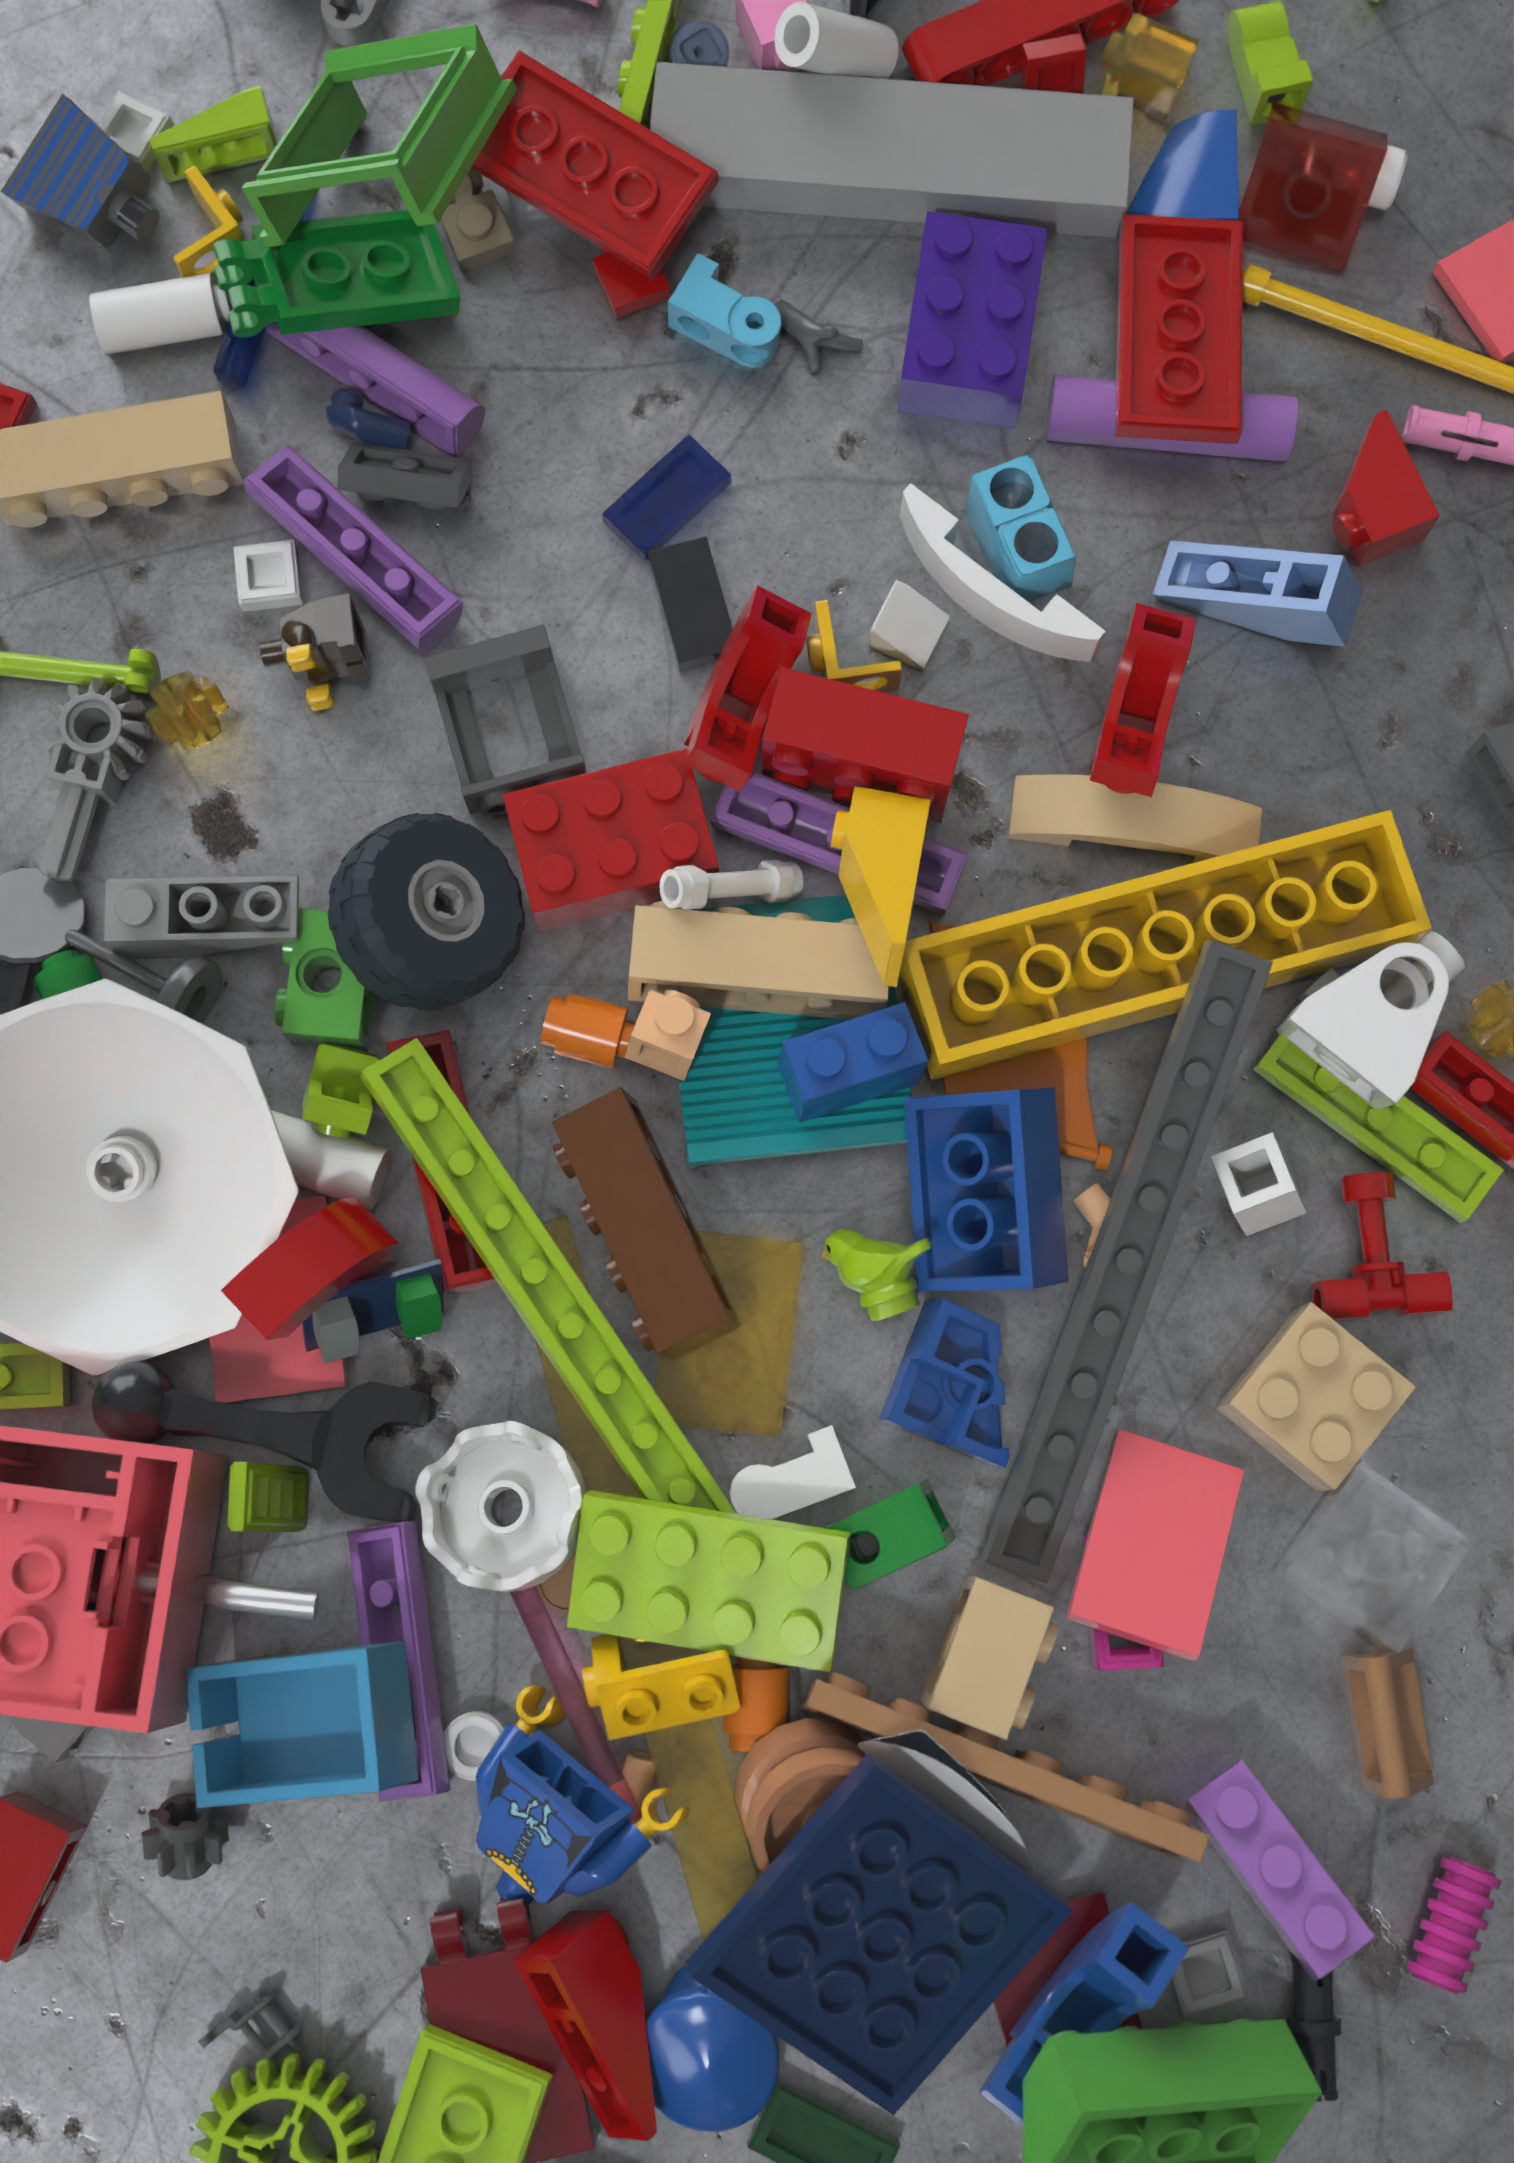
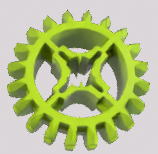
M290 2053L284 2060L281 2075H279L271 2057L269 2059L264 2058L256 2064L255 2083L249 2077L251 2072L241 2067L231 2076L234 2091L220 2086L210 2096V2101L217 2112H203L196 2121V2127L209 2138L195 2141L190 2147L189 2156L197 2161L206 2163H235L234 2147L238 2149L237 2157L248 2163H279L277 2161L280 2156V2150L276 2146L295 2126L289 2142L292 2144L290 2157L293 2161L291 2163H377L379 2150L372 2146L359 2144L375 2134L377 2124L375 2120L370 2119L355 2121L354 2116L364 2108L367 2099L362 2093L354 2095L347 2102L343 2099L340 2093L350 2080L346 2073L341 2072L328 2085L321 2080L326 2071V2061L324 2059H316L307 2074L303 2075L301 2074L299 2054ZM271 2099L294 2100L290 2111L284 2117L282 2123L273 2125L258 2120L252 2126L239 2121L244 2111L260 2102ZM315 2111L327 2123L333 2134L338 2160L331 2158V2150L319 2144L313 2136L311 2124Z

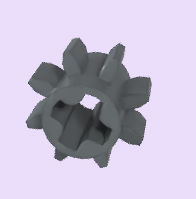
M192 1793L174 1795L165 1800L158 1810L151 1809L148 1812L150 1829L141 1833L144 1860H158L159 1876L165 1877L168 1875L177 1880H191L205 1874L212 1864H221L223 1862L221 1844L229 1841L227 1814L219 1813L213 1815L212 1807L197 1808L196 1794Z

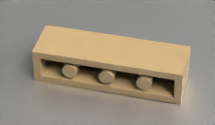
M221 390L0 429V519L5 526L14 525L21 528H31L44 524L48 518L71 514L80 517H93L105 513L110 507L133 503L138 506H155L164 503L168 497L189 493L211 496L226 491L229 486L244 484L234 417Z
M663 901L654 902L649 906L635 905L628 980V1001L645 1002L650 989L661 994L666 990H673L692 997L700 1004V1007L847 1020L885 1009L889 986L883 985L856 918L844 919L839 923L813 921L808 915L794 912L782 913L776 917L750 915L747 911L736 907H721L713 910V912L669 908Z

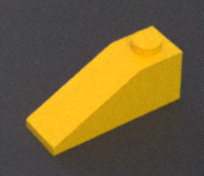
M855 786L850 811L837 810L830 848L842 850L838 876L883 985L897 987L931 800Z

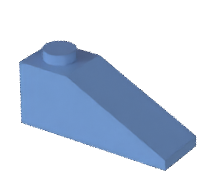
M1173 540L1170 541L1153 592L1156 601L1286 641L1346 647L1363 594L1344 555Z

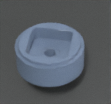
M704 20L688 22L680 26L673 33L669 41V63L726 67L729 60L728 41L721 29L711 22Z

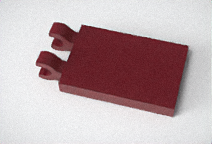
M500 1897V1902L496 1904L506 1946L472 1954L469 1953L461 1906L434 1912V1917H431L429 1921L433 1944L439 1961L423 1964L420 1969L430 2024L554 2075L525 2163H538L594 2150L596 2142L587 2097L513 1962L515 1958L537 1940L535 1938L530 1905L525 1906L524 1897L504 1901Z

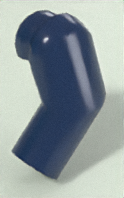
M341 388L331 395V405L326 408V415L333 429L369 444L405 449L410 430L409 421L361 409L364 400L354 390Z

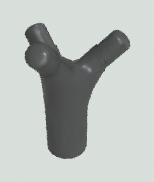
M782 299L774 304L781 315V328L798 339L807 353L811 372H819L822 369L819 357L820 346L855 351L863 349L864 342L862 339L838 333L835 327L823 326Z

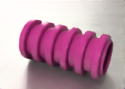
M1450 1856L1449 1859H1441L1440 1867L1444 1868L1445 1872L1442 1879L1435 1878L1433 1887L1439 1889L1436 1900L1428 1899L1426 1907L1431 1909L1432 1912L1429 1920H1421L1420 1928L1425 1930L1422 1941L1415 1939L1413 1948L1419 1952L1416 1961L1408 1960L1406 1969L1412 1972V1976L1458 1995V1992L1466 1993L1468 1984L1462 1981L1465 1971L1473 1972L1475 1964L1469 1961L1472 1950L1477 1952L1480 1950L1481 1942L1475 1939L1479 1929L1483 1931L1487 1929L1488 1922L1482 1919L1485 1908L1493 1910L1495 1902L1489 1899L1492 1888H1500L1501 1880L1495 1878L1496 1874Z

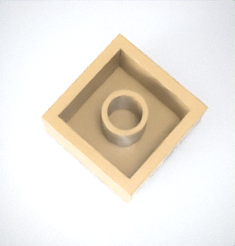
M1309 1302L1293 1310L1217 1405L1216 1409L1317 1492L1332 1491L1337 1489L1415 1390L1416 1386L1315 1304Z
M965 1576L920 1702L930 1710L1007 1740L1012 1726L1019 1729L1024 1727L1032 1708L1036 1691L1026 1685L1035 1660L1045 1664L1053 1649L1059 1630V1625L1050 1621L1054 1607L984 1579Z

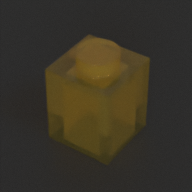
M1134 12L1124 34L1122 35L1114 31L1103 53L1100 67L1108 70L1102 95L1133 97L1134 109L1167 122L1190 75L1200 40Z

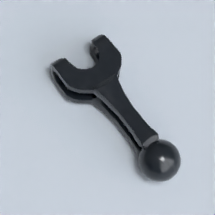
M128 1362L111 1369L97 1384L92 1399L94 1420L100 1431L108 1439L151 1444L162 1438L169 1431L175 1436H207L254 1445L285 1455L314 1469L325 1495L343 1513L395 1523L414 1521L417 1505L412 1495L406 1490L393 1488L373 1479L366 1468L365 1450L373 1435L387 1426L421 1428L429 1425L436 1418L439 1402L429 1394L370 1381L348 1390L326 1411L288 1413L256 1410L211 1401L185 1390L176 1389L174 1382L166 1372L155 1365L145 1362Z

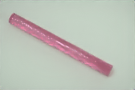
M536 1585L525 1590L510 1591L509 1593L592 1773L635 1809L630 1818V1821L635 1824L643 1817L597 1716L593 1708H590L584 1688L539 1595Z

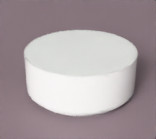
M1387 144L1384 145L1369 185L1365 200L1366 206L1384 211L1390 208L1407 162L1408 154L1406 150Z
M471 1711L457 1717L449 1724L444 1732L448 1769L454 1775L464 1780L476 1781L475 1776L479 1765L505 1729V1725L501 1720L488 1712Z

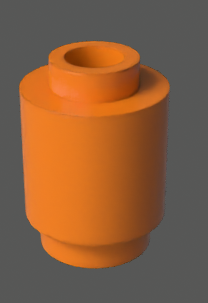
M737 1656V1665L731 1666L738 1692L740 1710L736 1713L723 1715V1732L729 1734L730 1750L749 1752L757 1741L772 1730L789 1723L790 1667Z

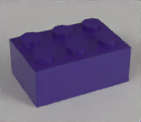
M927 211L901 374L897 412L1012 429L1016 428L1024 392L1048 228Z

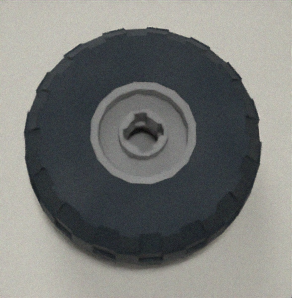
M414 813L401 816L376 828L356 843L340 861L342 863L337 873L332 877L328 892L330 898L327 914L329 929L332 931L336 944L335 948L343 963L355 975L356 980L369 992H374L388 1003L401 1008L410 1007L419 1010H436L452 1006L483 992L501 978L509 964L514 962L520 949L519 944L525 926V912L523 911L521 897L522 891L517 877H515L508 864V859L499 847L495 846L483 835V832L471 824L463 823L452 818V816L440 813Z

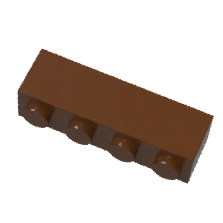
M618 1087L554 1120L552 1124L560 1139V1142L553 1145L555 1156L569 1179L577 1177L586 1198L578 1201L580 1211L595 1236L602 1233L612 1254L604 1259L607 1271L616 1288L621 1293L629 1291L638 1311L637 1314L631 1316V1322L643 1347L648 1352L655 1349L658 1355L673 1361L741 1327L740 1321L636 1099L623 1088Z

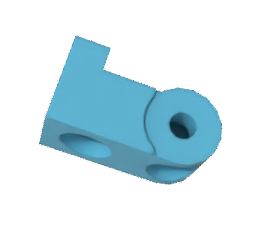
M697 253L668 301V327L740 365L752 368L770 363L777 355L780 346L781 315L777 307L768 299L758 296L746 298L741 293L718 282L719 264Z

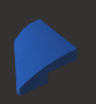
M1237 109L1202 113L1172 126L1125 214L1238 221ZM1120 224L1117 231V241H1119Z
M944 1298L925 1300L879 1420L998 1468H1006L1010 1456L1009 1448L1002 1447L999 1405H1006L1004 1382H1002L997 1371L998 1358L1002 1353L1000 1324Z

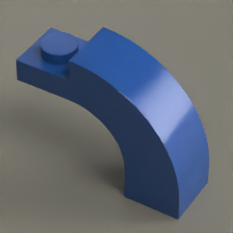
M1133 1902L1110 1913L1072 1949L1038 1991L1009 2033L1013 2039L982 2085L979 2093L1023 2128V2079L1048 2037L1069 2030L1077 2031L1080 2034L1113 2032L1132 2014L1153 2008L1190 1947Z

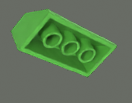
M1240 2018L1230 2023L1197 2025L1194 2022H1184L1170 2028L1142 2030L1134 2026H1126L1113 2032L1080 2034L1072 2030L1063 2031L1048 2037L1023 2079V2163H1273L1322 2091L1285 2019L1254 2021L1251 2018Z

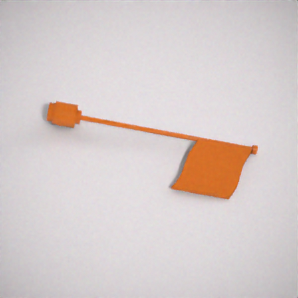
M929 921L932 933L954 928L953 926ZM569 993L567 999L552 995L542 1028L540 1044L555 1048V1055L614 1069L618 1057L627 1059L625 1055L636 1022L627 1020L629 1007ZM1087 1038L942 1077L945 1095L1055 1088L1059 1153L1094 1161L1093 1168L1107 1171L1113 1147L1102 1143L1097 1144L1087 1088Z

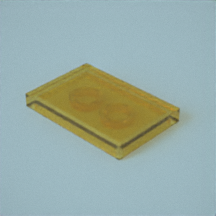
M697 1230L740 1321L741 1327L673 1361L659 1355L655 1392L677 1425L780 1438L804 1244Z

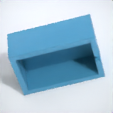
M405 1641L228 1660L186 1668L191 1731L208 1729L239 1721L240 1733L192 1745L197 1808L380 1792L419 1780Z

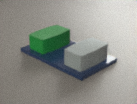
M436 1259L349 1284L320 1306L302 1323L306 1352L319 1348L324 1363H329L357 1355L360 1347L359 1337L402 1325L406 1338L412 1339L439 1331L441 1329L442 1313L444 1312L441 1260Z

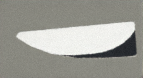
M915 1730L858 1744V1747L865 1754L868 1752L873 1754L1035 1874L1033 1863L1020 1833L997 1800L963 1765L926 1732Z

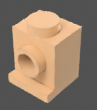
M650 989L631 1034L625 1058L685 1081L711 1013L699 1009L700 1004L684 993L666 990L661 994Z

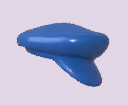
M685 1965L671 1979L663 2000L654 2008L646 2022L654 2105L660 2114L669 2121L692 2131L723 2132L731 2130L756 2117L767 2105L773 2094L779 2073L778 2037L691 1978L688 1967Z

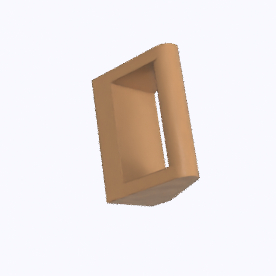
M1400 1647L1341 1654L1362 1790L1384 1799H1399L1411 1797L1434 1785L1413 1648Z

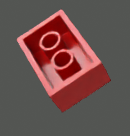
M782 667L762 737V775L806 792L812 790L832 795L831 799L833 802L848 808L851 806L855 786L929 799L931 801L927 824L929 820L941 823L969 714Z
M687 748L502 794L530 906L539 932L633 909L635 905L645 906L662 901L660 895L661 877L666 870L674 869L677 866L694 865L706 873H719V865L692 768L684 765Z

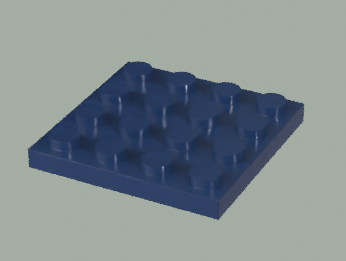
M868 1752L688 1958L686 1964L691 1978L894 2116L1070 1916L1073 1910L1062 1894Z

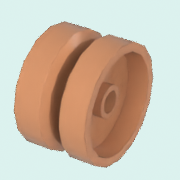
M805 1718L778 1726L753 1745L739 1766L734 1798L740 1822L745 1835L750 1841L751 1850L758 1868L762 1873L865 1757L866 1754L858 1747V1744L864 1741L857 1732L834 1720Z

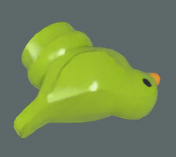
M849 1228L835 1230L826 1238L824 1243L825 1250L821 1255L822 1258L829 1260L837 1267L839 1278L845 1287L860 1293L859 1304L861 1308L867 1309L871 1321L892 1317L920 1304L915 1292L918 1285L916 1280L910 1276V1272L916 1259L932 1247L928 1238L906 1246L886 1240L866 1238L858 1231Z

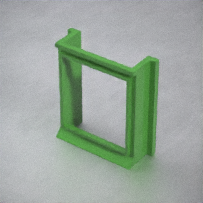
M477 24L325 51L326 72L256 175L258 179L244 183L241 188L264 228L258 237L264 248L280 246L286 243L320 188L392 177L416 226L437 224L517 91L513 78L502 80ZM447 64L393 151L339 159L368 115L351 81Z

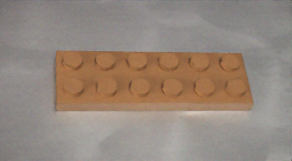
M832 1672V1675H828L826 1683L816 1679L809 1684L800 1708L801 1710L826 1720H834L851 1730L874 1739L922 1730L931 1736L979 1781L1170 1857L1200 1863L1202 1861L1210 1835L1190 1828L1194 1818L1193 1814L1154 1800V1803L1142 1800L1140 1807L1125 1802L1129 1789L1094 1775L1086 1777L1079 1774L1077 1782L1060 1776L1064 1763L1032 1750L1025 1749L1021 1751L1016 1749L1014 1757L996 1751L1000 1738L963 1723L960 1726L953 1724L951 1732L931 1725L935 1712L900 1698L890 1700L888 1707L867 1699L871 1689L870 1686L844 1675Z

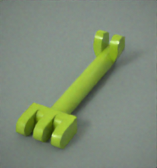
M0 635V676L89 686L94 677L101 679L107 688H113L119 683L126 686L130 692L147 694L158 693L160 689L161 672L158 659L150 651L131 649L128 659L129 665L1 651L3 638Z

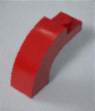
M758 585L756 586L724 645L696 707L684 741V745L688 746L684 765L698 771L711 781L720 782L741 792L752 775L761 735L770 712L781 668L791 669L802 652L812 613Z
M1136 603L1101 722L1090 767L1092 769L1090 781L1104 784L1107 788L1117 793H1137L1152 797L1159 777L1163 748L1172 709L1192 647L1196 623L1195 618Z
M355 1196L343 1198L315 1212L286 1232L245 1266L220 1291L266 1340L288 1338L312 1313L349 1284L386 1274L398 1262L390 1252L399 1242Z

